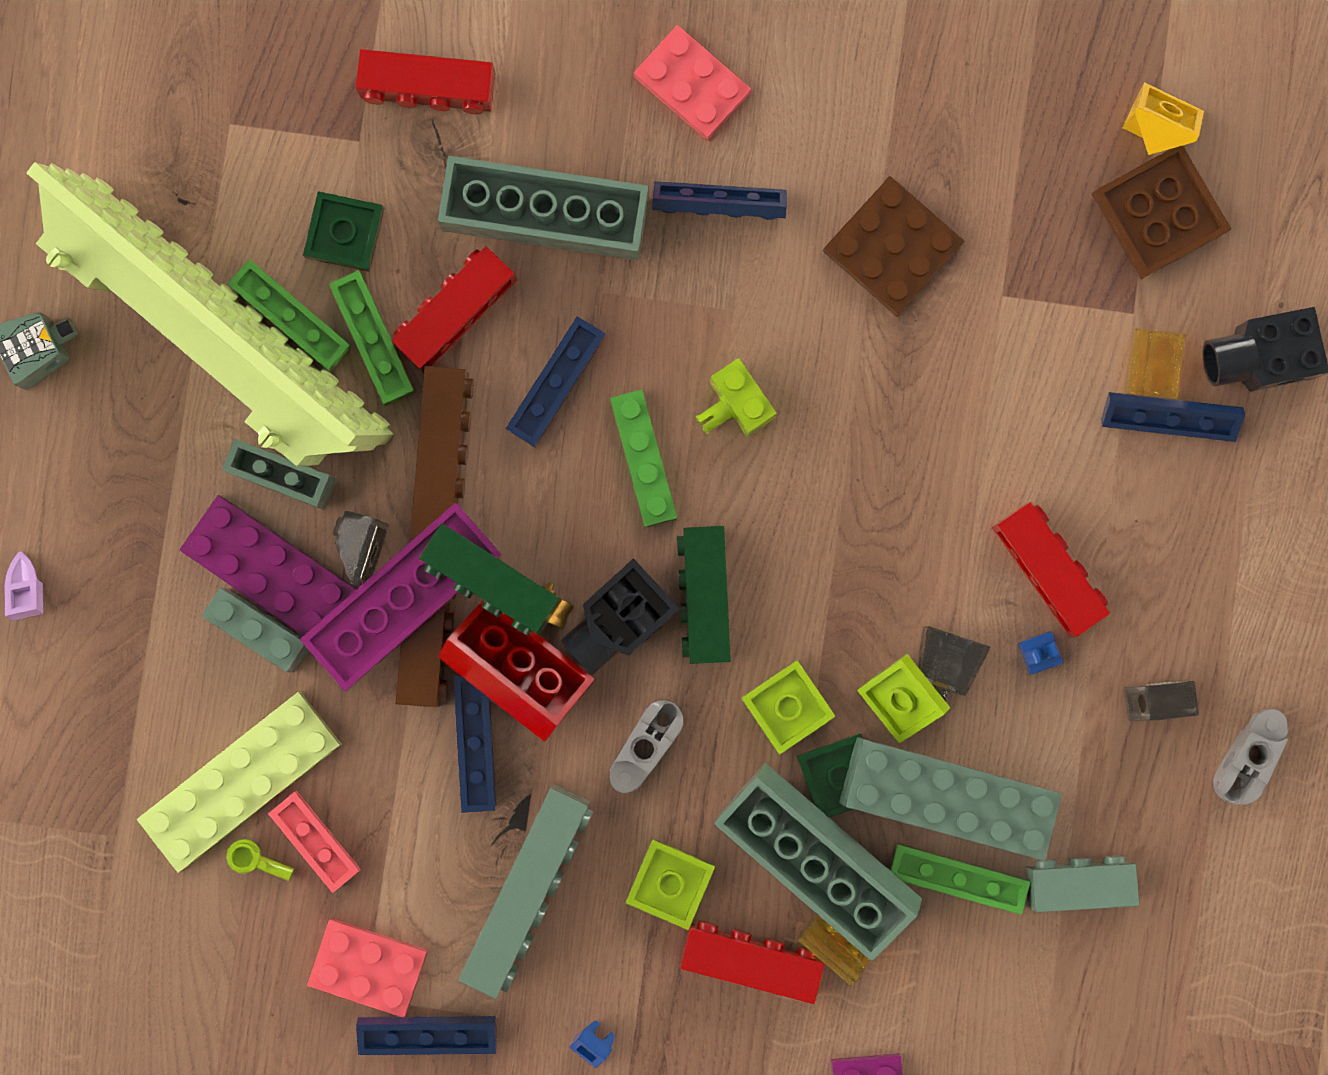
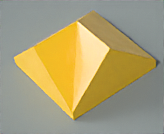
M1144 82L1122 128L1143 138L1148 155L1196 142L1200 135L1204 111Z

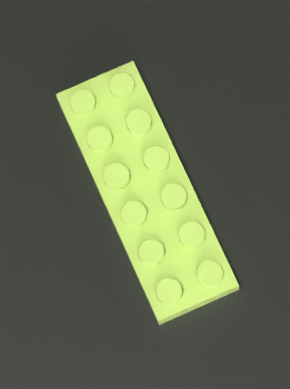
M297 692L141 815L137 821L177 873H180L342 744L302 692Z

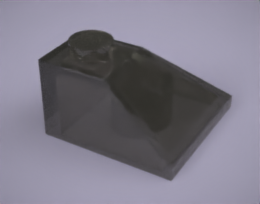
M345 510L343 517L339 516L336 520L333 536H336L335 545L350 583L361 586L374 575L389 524L373 517Z

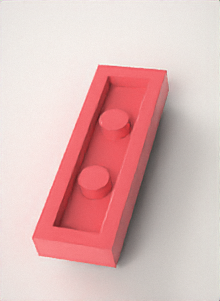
M298 791L292 793L268 813L332 893L337 891L361 870Z

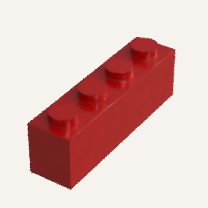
M360 49L355 88L361 99L370 104L381 105L384 104V101L397 102L399 106L406 108H415L417 104L430 105L431 109L437 111H449L450 108H460L466 113L478 115L482 114L483 111L491 112L496 73L493 62Z
M487 246L481 251L478 249L474 250L464 261L466 266L457 275L455 273L450 274L441 284L442 290L434 298L431 296L426 298L417 309L419 313L410 322L406 320L401 323L394 331L395 337L391 340L392 343L423 374L425 366H433L517 281L515 273Z
M1029 502L991 528L1069 637H1078L1110 614L1106 608L1108 601L1098 588L1093 590L1086 580L1088 573L1083 565L1077 560L1073 562L1066 550L1069 547L1063 537L1057 532L1053 534L1046 523L1049 519L1039 505L1034 506Z
M699 920L698 925L691 924L680 961V969L815 1005L825 965L823 959L817 957V951L805 947H798V951L785 949L784 942L771 938H765L764 943L751 940L752 934L732 929L731 934L718 931V925L707 921Z

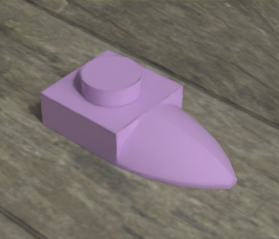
M22 551L18 552L9 566L4 585L5 617L11 621L43 614V583L37 579L31 560Z

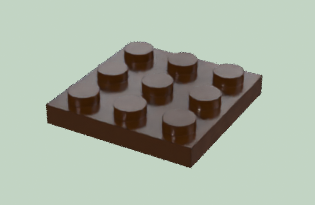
M1183 145L1162 153L1092 193L1141 280L1231 230L1230 225Z
M889 176L824 247L823 252L897 317L960 248L964 240L895 179Z

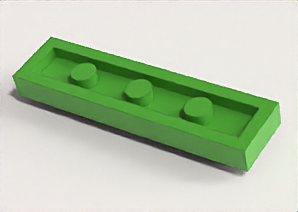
M250 259L229 281L228 285L329 372L352 348L351 345Z
M358 270L330 283L329 286L383 405L387 406L416 393L362 273Z
M643 390L610 398L645 528L676 520L677 515Z
M896 843L889 869L903 882L1020 915L1023 913L1030 886V881L898 843Z

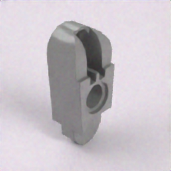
M658 700L646 708L609 770L611 772L610 782L616 791L629 793L634 789L638 790L676 739L683 726V715L675 703L668 700ZM665 713L669 716L670 722L667 726L662 727L657 724V716L659 714ZM641 739L649 740L654 746L653 754L648 758L638 757L634 751L637 741Z
M1263 709L1258 713H1254L1246 728L1240 730L1213 779L1214 790L1223 801L1236 805H1247L1255 802L1261 796L1288 741L1285 737L1289 729H1287V719L1283 713L1275 709ZM1256 745L1260 751V756L1255 763H1252L1249 759V750ZM1236 778H1238L1240 787L1235 790L1230 789Z

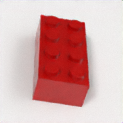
M482 600L449 636L438 658L546 742L594 681V678L540 635L532 631L527 636L511 626L514 619L502 613L499 618L484 609L482 605L485 601Z

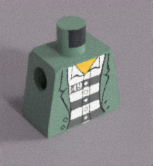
M40 312L0 323V356L15 386L28 390L69 361L70 358L63 343L79 336L77 328L70 318L54 325L48 316Z

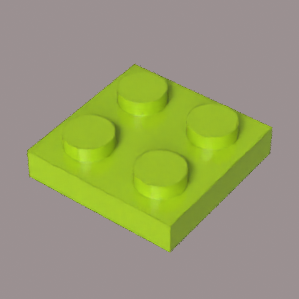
M908 654L874 676L857 690L899 744L943 716L950 709L949 705Z
M798 660L741 697L779 755L836 717Z
M652 838L625 903L689 930L715 865Z

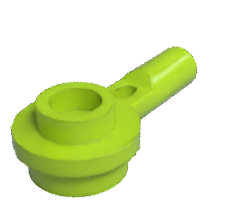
M237 840L227 851V863L237 873H249L256 868L290 881L294 868L261 856L259 846L252 840Z

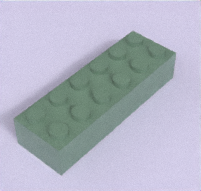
M448 156L438 223L444 232L639 261L649 200V186Z
M857 737L839 803L855 810L1045 861L1062 794Z
M764 763L730 800L714 823L871 961L918 916L922 898L767 763Z
M557 784L550 788L458 981L495 999L500 990L507 993L519 967L513 965L515 959L523 960L534 938L528 932L531 926L538 929L549 904L543 901L547 894L553 897L564 873L558 871L561 863L563 862L568 865L579 842L573 840L577 831L584 833L594 812L588 809L591 803L590 800Z

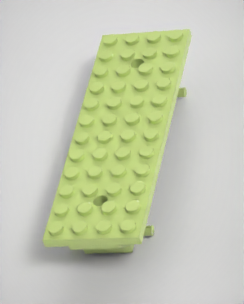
M34 162L27 171V174L39 184L44 233L36 244L48 254L46 257L47 264H51V267H57L60 270H66L87 288L114 292L252 410L244 422L259 434L258 443L263 445V448L276 449L296 466L319 465L327 454L374 450L377 445H387L395 435L388 429L390 424L382 416L375 412L371 415L362 407L364 402L361 398L351 391L345 393L337 386L339 380L324 369L320 372L311 363L314 359L300 348L295 350L286 342L289 338L282 331L273 326L271 329L261 321L264 317L256 309L249 305L244 307L236 300L238 298L236 292L225 284L219 286L211 279L213 273L198 262L194 265L186 258L188 252L183 247L173 241L168 243L161 237L164 232L157 225L149 220H146V222L141 220L136 215L139 212L137 208L124 199L119 201L111 194L114 189L99 178L93 180L84 173L79 176L68 168L64 171L53 163L46 166Z

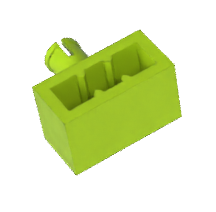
M738 358L710 378V384L718 394L720 401L700 415L695 416L699 425L703 426L702 429L706 434H709L710 431L732 418L733 420L735 419L746 437H749L773 421L777 413Z

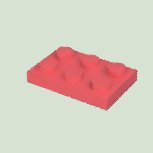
M678 25L674 27L633 73L637 81L707 141L751 93V88Z
M331 918L307 986L399 1017H406L428 950Z

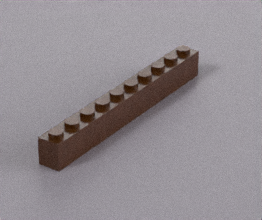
M425 366L410 542L453 504H458V498L463 499L465 495V478H460L461 465H467L468 445H463L464 432H469L471 426V412H466L467 398L472 399L474 391V379L469 378L466 369ZM450 601L401 643L395 704L441 707V700H447L448 680H443L444 666H449L439 659L438 655L446 642L447 633H452L454 613L449 612Z

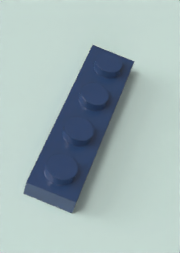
M654 182L652 210H661L664 213L691 212L702 216L722 214L734 218L753 216L766 220L786 219L787 190Z
M577 316L505 429L535 448L606 334Z
M1109 392L1102 413L1101 423L1102 427L1236 442L1245 418V412L1243 407Z
M453 676L461 813L495 811L497 806L490 698L462 676Z
M496 1016L358 1017L356 1024L358 1055L496 1054L497 1049Z

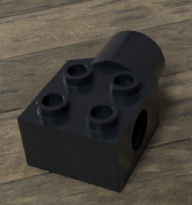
M1315 307L1249 319L1235 328L1234 335L1206 340L1203 344V365L1206 376L1212 386L1242 382L1252 392L1313 380L1328 373V362Z
M633 558L583 604L586 618L560 641L593 676L618 652L631 655L672 618L680 608Z

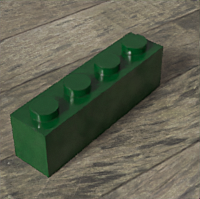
M442 523L419 557L420 560L427 563L424 568L426 572L439 580H442L444 575L456 582L453 589L471 599L473 594L477 595L485 601L482 605L484 609L499 618L502 613L514 619L511 626L527 636L532 631L540 635L562 602V599Z
M724 526L683 528V536H677L678 556H684L685 569L678 570L679 590H686L687 602L680 603L681 624L688 623V637H682V657H689V664L731 662Z

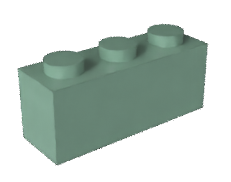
M235 438L222 468V471L322 510H325L337 479L307 466H296L289 459Z
M219 588L201 617L285 672H295L309 651L300 641L301 635L230 589Z
M1123 855L1104 856V862L1091 863V858L1075 857L1070 858V864L1057 865L1055 859L1036 860V866H1026L1027 880L1030 881L1028 903L1029 908L1035 912L1139 906L1136 864L1125 861V856Z

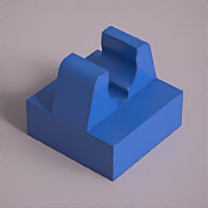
M1052 631L1018 642L1029 675L1063 664Z
M593 1021L583 1029L569 1045L571 1050L594 1068H597L607 1059L613 1050L611 1047L615 1038L612 1032L604 1040L596 1037L595 1030L600 1024L598 1021Z

